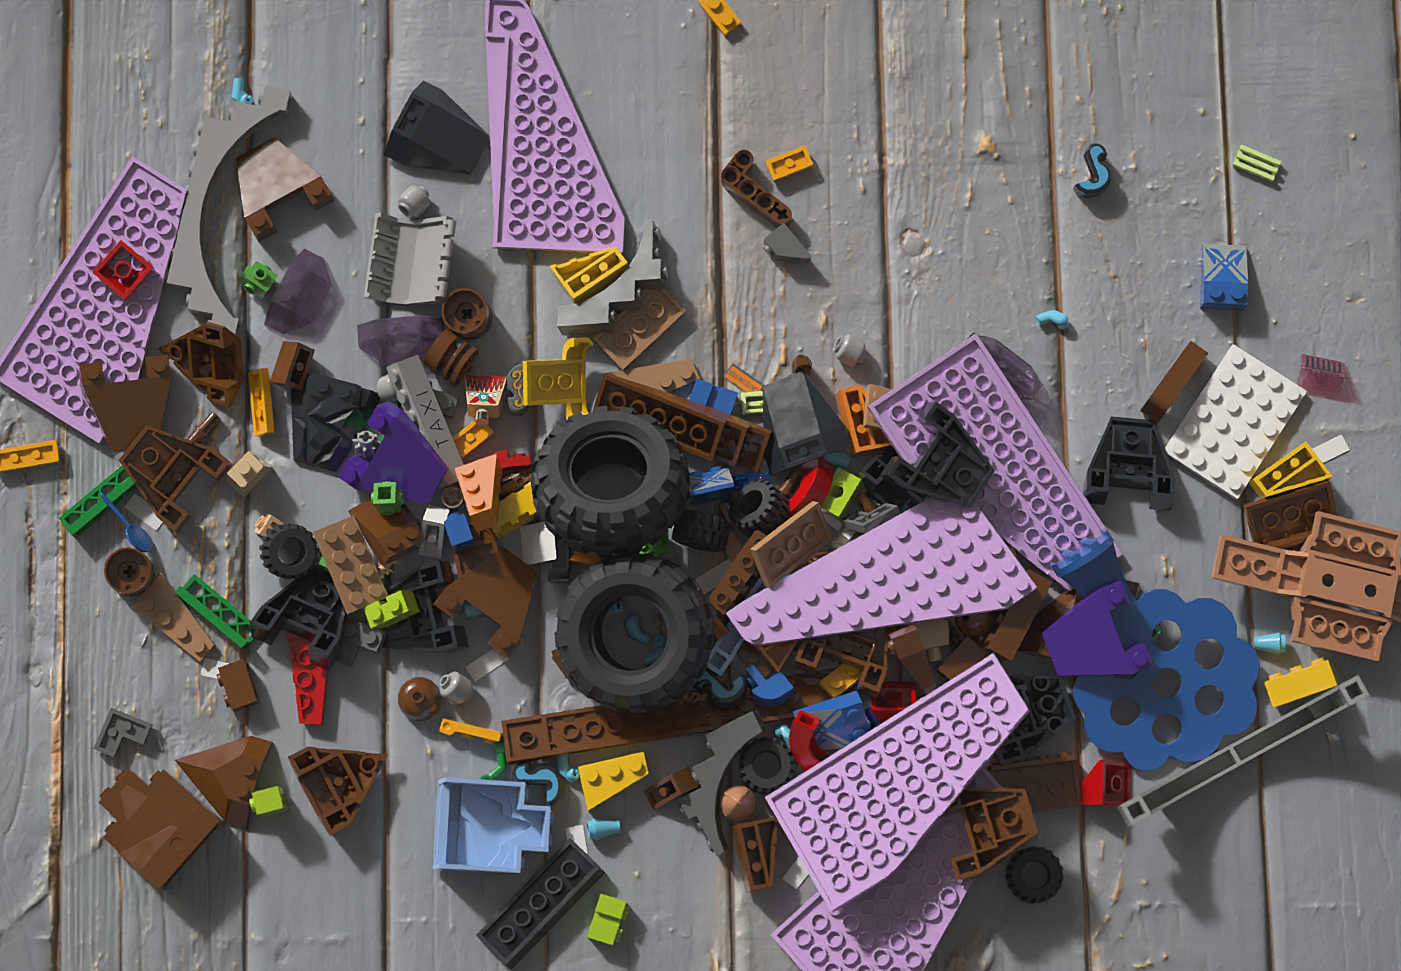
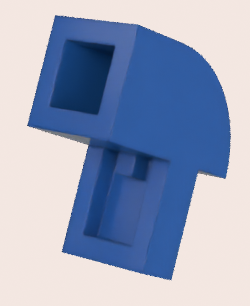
M753 664L746 668L747 685L750 689H753L751 690L752 700L758 705L776 707L794 696L793 686L781 671L765 680Z

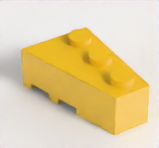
M614 246L591 253L584 258L577 260L574 258L569 260L570 262L557 266L556 264L551 265L550 269L554 278L573 304L589 299L608 288L623 274L629 265L617 247Z
M1305 441L1253 478L1249 485L1260 499H1264L1323 480H1329L1333 476Z
M531 482L526 484L523 490L517 493L513 492L499 502L498 524L490 527L498 540L538 516L533 503Z
M1324 657L1311 661L1312 666L1303 668V665L1291 668V673L1282 676V673L1279 672L1268 676L1269 681L1264 683L1273 707H1279L1341 685L1342 683L1334 661H1325Z
M644 752L578 767L588 812L649 776Z

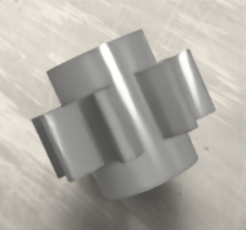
M370 431L357 433V439L352 440L355 454H359L364 458L374 456L375 450L380 445L377 434L373 435Z

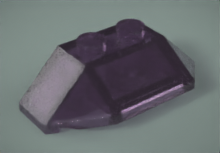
M304 248L291 262L271 299L264 322L265 326L284 335L313 322L332 286L323 257Z
M421 315L375 319L357 325L358 347L380 365H392L416 355L419 356L421 362H424L431 346L445 330V323L443 318Z
M978 335L1019 399L1031 400L1043 386L1032 366L997 339Z

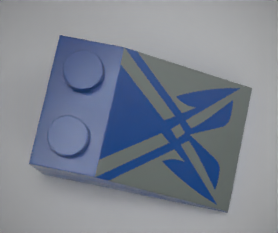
M1203 243L1200 308L1243 311L1248 304L1246 246Z
M723 466L711 468V472L703 474L702 471L689 473V500L691 506L734 497V483L729 469H723Z
M857 691L799 709L820 718L815 737L817 744L822 750L844 748L870 731L864 707ZM799 710L793 711L794 717H796Z

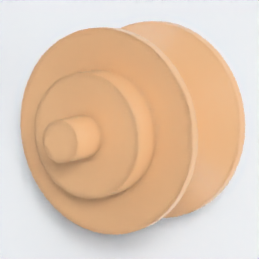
M378 560L376 568L378 573H380V578H383L384 575H389V573H394L390 568L391 564H396L395 561L382 567Z

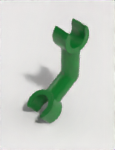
M504 741L495 742L498 765L488 775L481 776V780L484 778L496 780L507 769Z

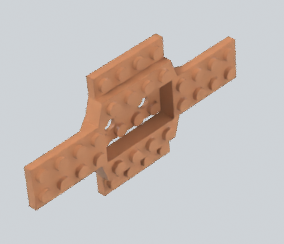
M1318 511L1315 513L1312 534L1308 536L1300 552L1284 550L1222 534L1219 536L1211 579L1289 597L1292 621H1294L1291 642L1378 662L1383 638L1391 624L1401 625V564L1399 556L1401 532ZM1325 574L1333 577L1334 582L1331 587H1326L1322 583V577ZM1367 585H1373L1376 588V595L1374 597H1368L1365 594V587ZM1309 595L1349 606H1354L1382 613V617L1307 599L1304 597Z

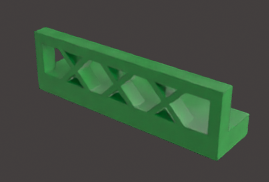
M122 465L58 518L75 539L111 510L100 497L105 486H115V489L106 495L114 506L137 489L130 476L122 483H119V476L125 471ZM98 500L97 504L88 511H85L87 501ZM72 514H81L80 518L71 525L66 521Z
M194 574L183 587L180 585L175 591L177 595L243 650H246L253 642L254 638L251 635L247 640L240 635L239 626H250V620ZM195 581L202 585V595L193 596L188 592V589ZM216 597L219 600V609L209 610L206 598ZM203 598V604L197 599ZM222 603H223L225 606H227L228 608H224V609H223V608H222ZM233 611L236 623L226 624L223 621V612ZM219 612V613H220V618H219L217 615H215L214 613ZM239 617L245 622L239 623Z

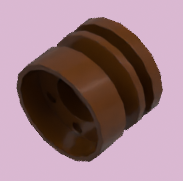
M461 288L454 290L446 297L442 304L441 313L443 321L461 339L474 340L480 338L487 333L492 324L493 315L490 306L478 292L472 289ZM468 313L472 315L473 318L470 320L465 317V314Z
M445 329L428 351L423 367L435 375L444 369L442 380H449V384L456 387L472 370L480 350L476 346L470 348L471 344L468 341L458 347L460 336L450 329Z
M131 547L120 548L111 553L104 567L105 579L110 587L120 594L130 597L144 593L153 583L155 576L154 566L150 559L138 549ZM132 567L136 574L129 578L125 573Z

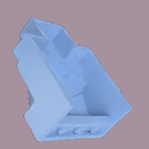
M450 777L438 780L433 870L520 873L525 863V857L521 855L522 851L544 853L548 852V848L552 846V834H549V827L553 825L554 814L550 812L551 807L524 805V801L528 800V788H525V782Z

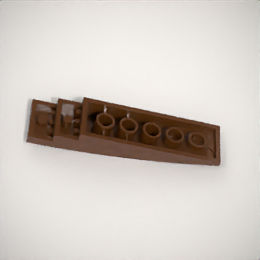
M607 373L603 375L594 407L607 406L608 410L620 411L621 406L633 408L640 416L648 414L662 423L664 429H667L675 436L682 446V450L709 461L716 459L734 467L738 464L755 472L760 470L772 431L725 412Z

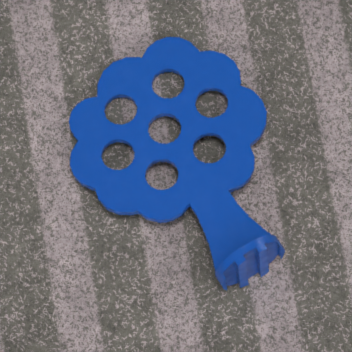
M1099 530L1102 535L1095 539L1083 538L1078 541L1081 547L1074 551L1068 549L1060 554L1063 559L1057 564L1051 562V568L1057 577H1060L1072 586L1084 598L1097 587L1115 580L1121 581L1130 603L1109 611L1123 649L1137 643L1145 644L1154 665L1136 672L1129 679H1118L1113 674L1076 676L1073 683V698L1076 706L1085 714L1084 729L1088 739L1097 748L1104 751H1122L1129 764L1136 769L1145 771L1153 770L1163 765L1169 755L1186 762H1196L1207 758L1217 749L1223 735H1234L1242 732L1254 720L1257 713V700L1252 686L1258 677L1259 671L1256 652L1249 643L1237 637V624L1234 616L1223 603L1212 598H1195L1184 602L1178 594L1167 589H1152L1143 593L1136 600L1122 574L1115 551L1114 540L1108 530ZM1162 621L1175 622L1181 631L1179 644L1169 651L1158 649L1152 640L1154 627ZM1205 639L1216 640L1223 649L1221 662L1212 669L1201 668L1194 658L1196 646ZM1162 668L1175 669L1181 678L1179 691L1169 698L1158 696L1152 687L1154 674ZM1205 685L1218 687L1223 695L1221 708L1212 715L1200 713L1194 703L1196 692ZM1120 696L1133 697L1139 706L1137 719L1127 726L1116 724L1110 715L1112 702ZM1163 714L1174 715L1181 724L1179 737L1169 744L1158 742L1152 733L1154 720Z

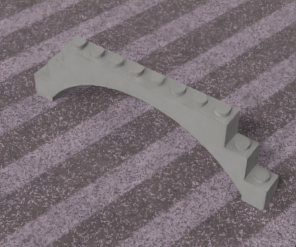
M265 86L264 91L260 92L258 98L260 106L235 101L234 107L230 108L228 114L230 122L205 117L204 122L200 123L198 129L200 140L199 144H195L193 152L195 161L189 168V177L191 179L189 185L185 187L188 192L180 226L176 233V244L171 251L170 260L172 262L170 268H167L165 273V280L170 288L191 292L186 297V306H188L187 309L191 314L212 317V320L209 319L208 322L225 326L238 337L242 323L239 318H233L224 307L209 277L203 247L204 218L212 188L229 158L241 144L259 129L281 116H289L293 98L291 91Z
M1357 675L1117 808L1127 826L1130 827L1265 751L1369 696V693Z

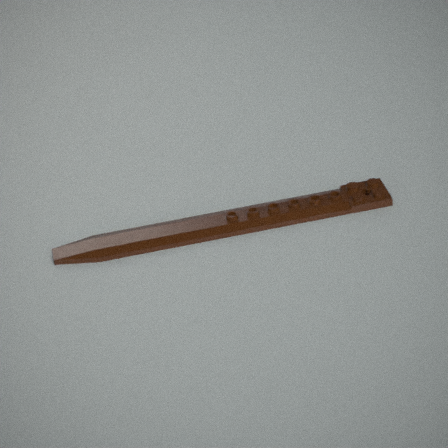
M804 673L785 676L794 688V696L776 707H763L752 700L751 690L753 689H750L747 685L745 698L740 704L731 709L715 707L709 700L708 691L705 690L701 694L700 701L696 703L680 701L674 706L669 704L666 707L649 712L631 713L614 711L599 705L503 720L501 723L507 764L512 765L550 759L567 754L708 733L754 710L758 711L764 724L795 719L793 711L832 699L820 685V681L829 674L816 673L813 675ZM854 684L842 695L857 691L856 684ZM524 735L533 738L529 744L520 741L524 739Z

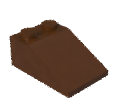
M370 499L348 511L351 516L355 515L362 535L382 567L418 549L426 539L416 522L402 507L401 512H394L393 515H383L377 511L375 506H372Z

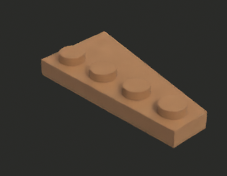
M692 359L607 373L668 393L695 383L696 379H700Z
M162 573L158 575L132 606L199 662H202L215 647V644L175 593V590Z

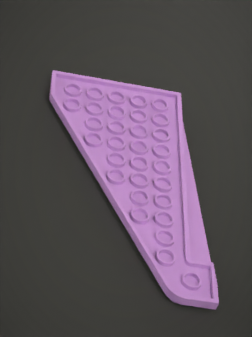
M485 0V37L494 215L493 249L594 253L616 246L619 252L623 254L625 218L529 6L524 0Z
M931 497L780 580L772 587H768L744 600L728 611L726 615L747 643L762 646L1006 610L1036 590L1037 586L975 502L971 507H966Z

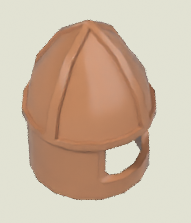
M734 785L722 793L720 808L728 819L742 821L750 817L754 812L755 798L747 787Z

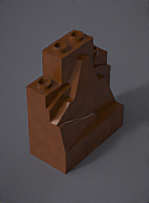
M163 769L161 772L159 770L155 772L150 778L151 783L149 785L133 770H122L115 778L117 782L111 788L107 787L101 793L100 797L102 799L98 802L117 819L116 823L113 821L105 829L106 834L103 838L156 888L167 891L169 889L167 886L169 882L220 825L224 826L226 822L167 770Z

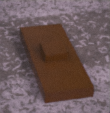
M745 640L742 642L736 654L747 667L753 664L763 678H766L774 670L752 644L747 643Z

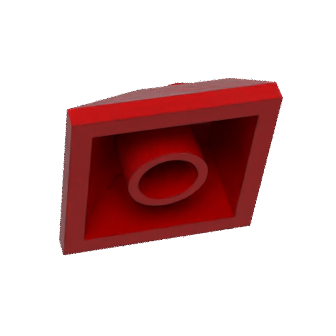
M120 240L92 273L126 301L154 267ZM125 249L142 263L138 268H142V270L134 273L133 267L126 261L118 262L114 267V271L109 266L111 261H114L115 257ZM125 266L129 267V273L125 276H120V269Z
M884 681L878 699L871 697L872 714L884 723L916 702L915 682Z
M1100 759L1081 782V805L1118 807L1129 801L1131 764Z

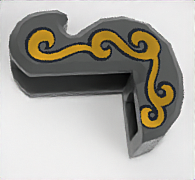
M523 363L514 366L508 372L506 380L508 389L513 395L512 398L507 397L506 403L510 413L515 416H522L528 411V405H523Z

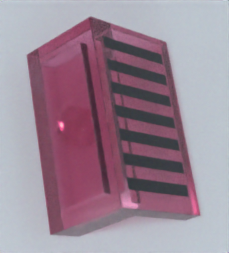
M1302 354L1297 385L1340 394L1345 380V362Z

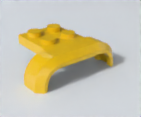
M570 338L564 344L562 359L523 361V405L563 404L566 420L578 412H581L583 415L589 414L586 407L585 356L587 349L593 346V342L589 338Z

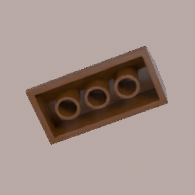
M1031 570L1025 571L1037 586V589L1009 609L1003 610V612L1000 611L994 620L996 624L994 630L989 631L984 639V643H986L984 650L990 655L994 653L1001 663L1013 660L1052 584L1051 581Z

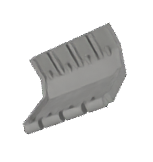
M381 212L376 213L364 298L380 303L404 306L441 303L442 299L446 298L448 283L444 282V280L449 278L451 261L447 259L452 257L454 240L450 238L455 236L456 221L448 216L410 220L396 218Z

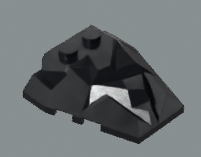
M307 373L302 391L291 390L293 461L337 472L352 450V440L357 439V433L363 432L368 425L367 423L373 411L379 405L380 397L378 393L362 388L358 384L316 373Z
M1008 676L1029 709V713L993 754L1000 766L1023 759L1027 754L1076 719L1062 676Z

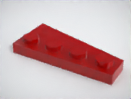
M287 633L299 723L323 725L328 670L310 663L308 647L312 642L295 634Z

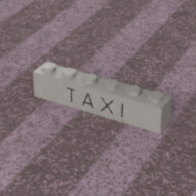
M419 356L410 357L387 367L389 379L395 387L397 398L402 404L405 413L449 468L437 490L458 482L455 468L464 464Z

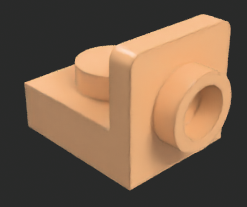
M265 514L256 522L255 527L257 528L254 532L266 537L269 529H273L278 524L282 525L283 522L270 514ZM286 539L281 542V544L279 545L280 548L282 547Z

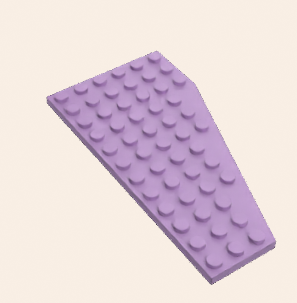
M133 156L0 358L1 383L99 444L103 442L105 437L86 399H84L81 393L79 365L102 362L105 383L139 379L165 282V273L169 267L171 251L175 244L176 233L180 225L188 192L181 185ZM120 240L154 267L126 301L92 273ZM125 249L115 257L114 261H111L109 266L114 271V267L118 262L126 261L133 267L134 273L142 270V268L138 269L142 263ZM122 267L119 271L120 276L127 275L129 267Z
M974 334L867 406L898 455L912 466L934 434L916 421L929 402L937 401L952 412L995 470L975 500L979 509L1005 543L1066 591L1073 589L1072 586L1056 576L1050 563L1057 564L1063 559L1060 555L1066 549L1076 550L1081 547L1078 541L1085 537L1095 539L1102 535L1099 530L1106 528L977 334ZM1114 541L1115 551L1118 558L1121 555H1123V553Z
M994 653L765 797L832 913L892 876L1029 713V709Z
M984 767L966 786V788H1002ZM957 813L939 818L892 876L833 913L829 910L818 891L778 927L771 936L802 971H924L973 880L959 884L950 859L973 852L962 814Z

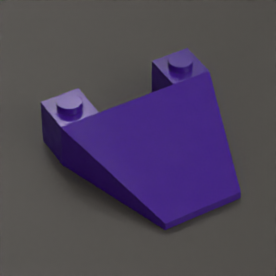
M390 401L376 406L367 424L383 434V440L371 462L361 455L352 457L347 460L339 478L355 490L369 493L374 492V483L396 482L400 490L404 492L405 500L428 505L449 468L404 411Z
M1115 580L1095 588L1042 633L1058 676L1133 674L1154 666L1145 644L1137 643L1123 649L1109 611L1130 603L1121 581Z

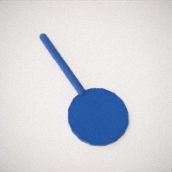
M101 493L100 497L127 526L125 530L126 537L131 545L141 552L151 551L153 543L148 533L138 525L130 524L111 501Z

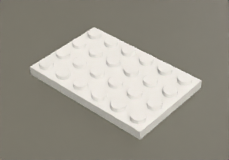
M1232 344L1166 445V454L1169 458L1237 500L1307 391Z

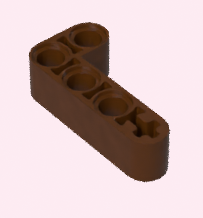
M748 150L738 151L721 172L722 186L776 228L783 223L787 227L790 226L792 219L791 209L747 176L753 168V154ZM747 158L750 163L742 166L738 163V160ZM732 174L737 179L734 182H728L725 180V177ZM750 187L754 192L751 195H745L742 193V190ZM767 200L771 205L768 208H762L759 203ZM778 215H786V219L778 220Z
M1190 341L1140 412L1158 424L1208 355V352Z

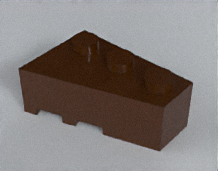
M777 817L742 823L732 827L746 893L768 889L773 886L775 848L779 823Z

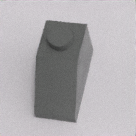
M785 223L764 238L763 244L765 246L763 249L769 257L774 256L778 261L806 264L811 261L810 253Z

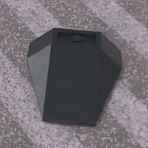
M423 80L412 91L395 122L385 148L384 156L405 166L471 175L490 136L442 89Z
M804 371L762 386L763 427L772 431L764 455L771 476L788 471L792 467L822 456L853 447L846 425Z

